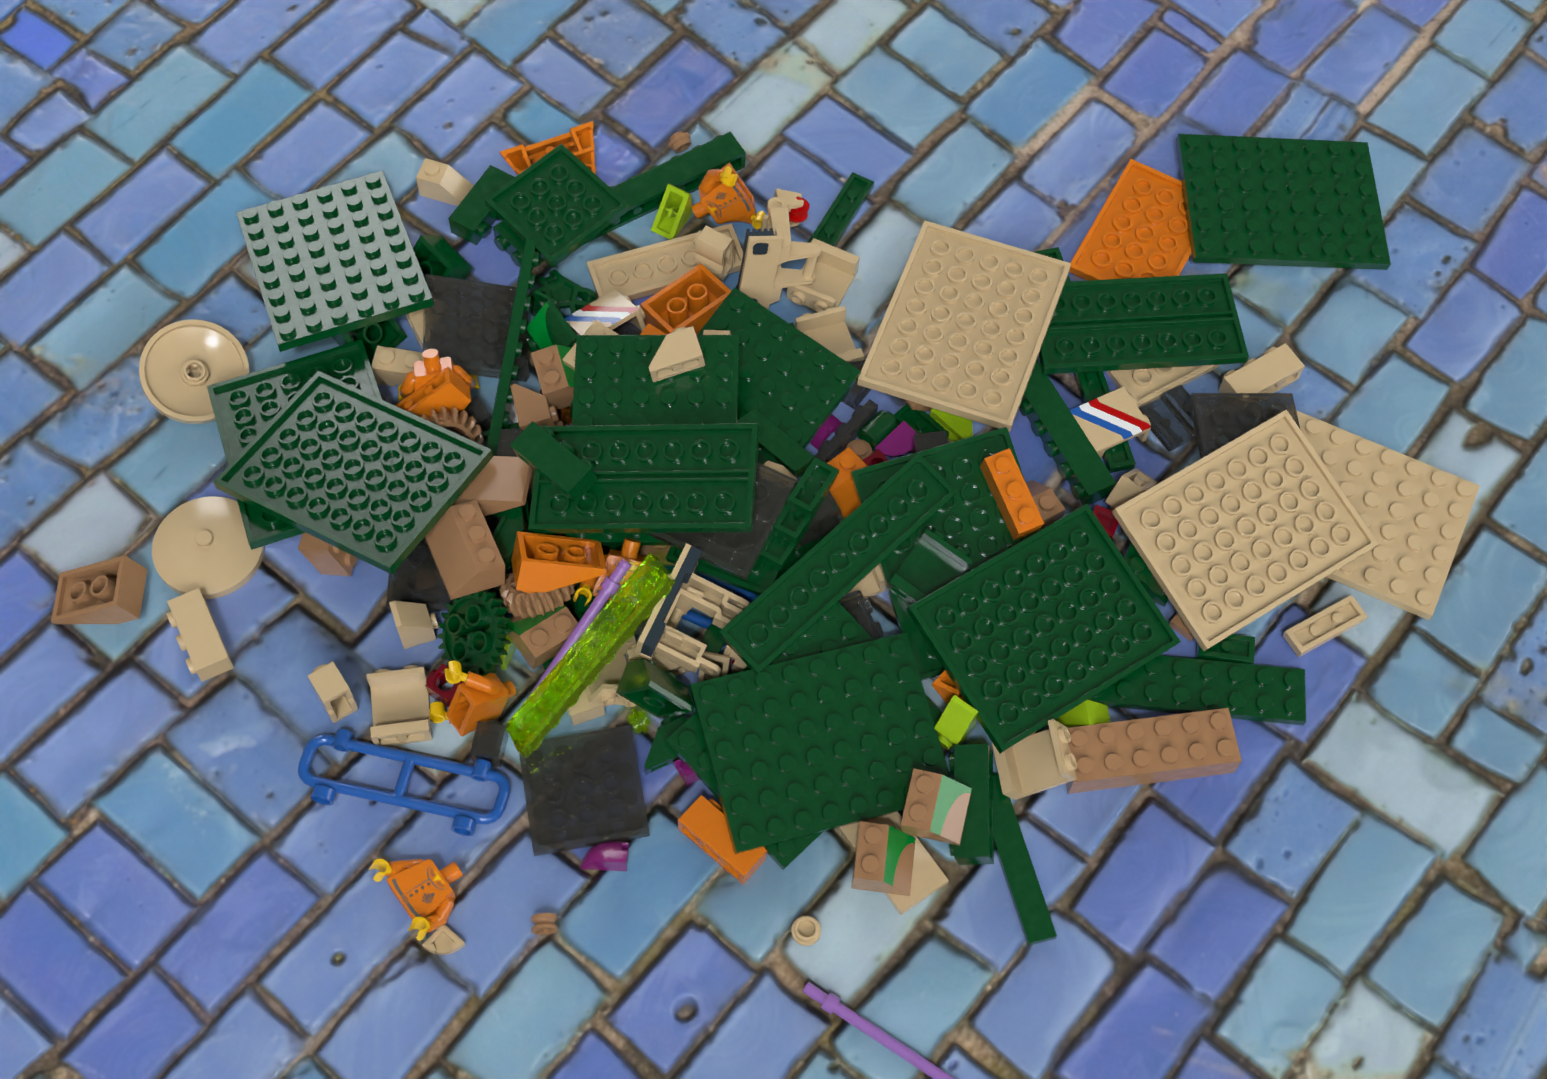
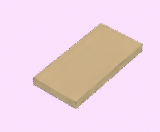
M1220 365L1106 371V373L1118 389L1124 386L1127 392L1134 396L1137 407L1140 409L1218 368Z
M898 812L862 821L890 825L902 831V817ZM860 822L838 828L854 852ZM913 835L910 836L916 838L910 896L885 893L900 915L949 882L919 839Z

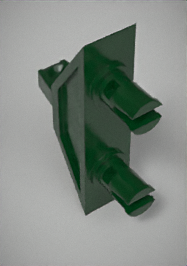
M528 496L525 505L491 514L501 518L493 534V539L504 561L505 573L513 569L511 560L517 531L531 533L528 530L530 517Z

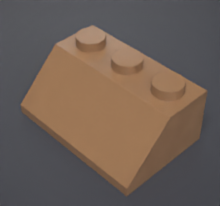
M477 500L451 506L424 537L450 600L505 584V564Z

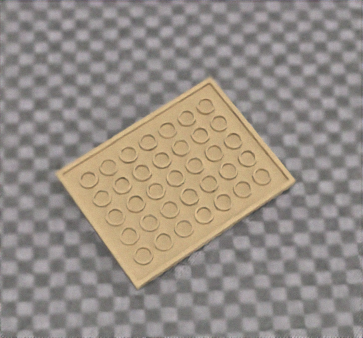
M924 220L861 370V374L858 377L857 385L998 429L1007 427L1008 432H1010L1069 274L1071 263Z
M1279 404L1274 416L1287 409L1379 544L1328 575L1327 578L1426 620H1430L1435 611L1480 485Z
M1287 409L1112 511L1118 523L1203 651L1379 545Z

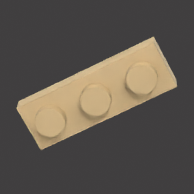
M1350 595L1286 630L1283 637L1296 655L1301 657L1364 622L1368 616L1355 598Z

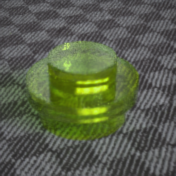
M636 708L630 709L631 713L626 715L630 727L636 735L642 732L646 734L648 732L647 726L650 725L648 717L642 709L640 711H637Z

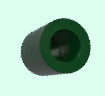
M880 410L857 431V436L859 439L868 442L872 451H875V447L898 427L897 419L891 412Z

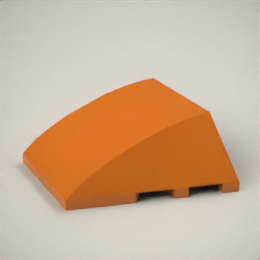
M593 121L570 128L568 133L526 147L521 144L500 151L499 154L515 173L519 175L562 143L596 174Z

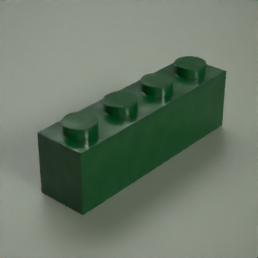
M988 743L954 745V755H950L949 758L950 771L954 772L955 781L972 788L960 846L949 844L950 855L954 856L959 865L994 864L993 751Z

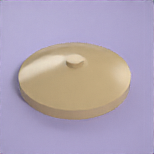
M195 319L174 322L160 329L147 342L139 362L140 382L148 401L161 414L186 424H204L216 421L207 386L249 374V363L246 353L234 335L215 323Z
M217 496L193 499L174 509L159 525L152 543L153 563L164 583L180 595L199 588L205 599L223 597L244 586L259 569L265 552V546L251 550L238 502Z

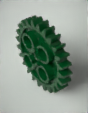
M488 589L453 599V603H446L449 611L448 613H441L445 621L444 623H438V626L443 629V633L437 635V638L443 639V643L438 647L445 650L441 657L442 660L460 662L462 672L464 673L470 671L481 676L495 673V665L503 664L500 656L508 655L504 646L511 644V641L506 639V635L512 632L511 629L506 628V624L511 619L504 618L507 607H500L502 599L495 598L496 593L488 592Z

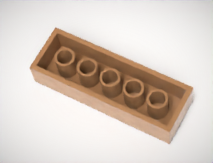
M1229 708L1067 728L1071 736V742H1069L1070 751L1077 762V769L1075 770L1077 780L1066 783L1068 794L1234 773L1242 762Z

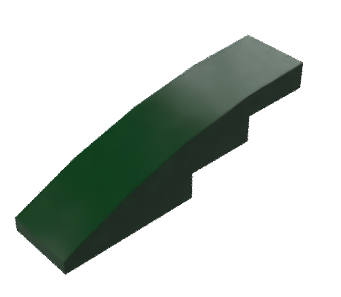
M816 457L813 459L788 496L785 507L772 525V531L758 550L757 558L782 570L826 498L839 473L837 468Z

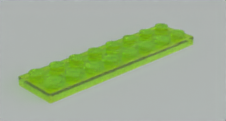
M650 553L505 725L519 754L528 758L533 751L540 747L544 737L551 729L557 727L561 717L570 707L577 703L579 696L587 686L595 682L598 673L606 664L614 659L620 647L632 638L636 628L652 614L653 608L657 603L670 593L675 581L656 556Z

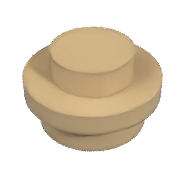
M801 916L792 925V937L802 946L813 945L820 938L821 926L815 918Z

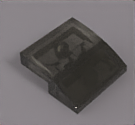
M1182 385L1164 392L1158 400L1139 409L1142 414L1148 417L1151 424L1150 430L1169 452L1189 442L1214 424Z

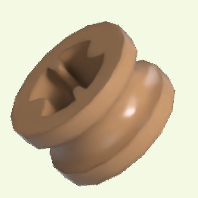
M554 913L532 915L531 922L534 923V926L531 928V933L536 935L556 933L558 926L554 923L558 920L557 915Z

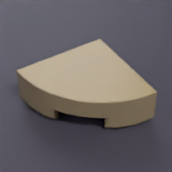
M443 925L422 946L433 954L448 955L463 948L465 942L446 925Z

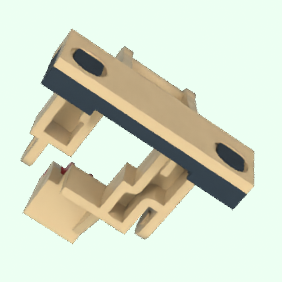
M780 188L775 189L774 198L769 199L767 203L768 215H763L761 228L758 231L752 229V232H750V229L746 230L743 246L744 253L738 284L736 285V289L769 309L770 304L779 301L782 288L812 284L814 282L816 260L822 250L821 246L817 243L791 241L790 227L797 226L800 222L807 219L810 204L806 199L802 198L801 193L781 190ZM806 258L804 270L781 268V264L784 262Z
M686 543L637 642L635 653L648 660H651L653 654L656 653L695 674L699 669L711 676L718 677L721 673V668L702 658L707 645L676 630L682 616L686 615L694 607L713 617L712 624L722 629L744 610L750 602L694 574L693 572L698 564L702 550ZM727 645L723 655L731 656V659H733L731 669L733 674L741 672L747 665Z

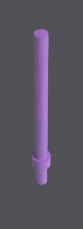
M621 559L610 576L607 575L601 583L602 589L527 698L531 702L537 704L611 594L615 595L621 586L620 581L631 566L627 560Z
M810 982L803 989L802 992L820 1003L823 1010L829 1014L835 1013L931 1078L955 1079L840 1003L841 999L830 993L828 995Z

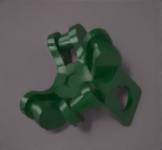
M555 269L549 272L548 277L543 278L541 276L537 278L536 283L539 288L530 291L528 296H531L530 303L532 306L530 311L534 317L549 300H552L559 312L561 308L570 307V312L573 314L597 300L598 297L593 290L581 287L560 275Z

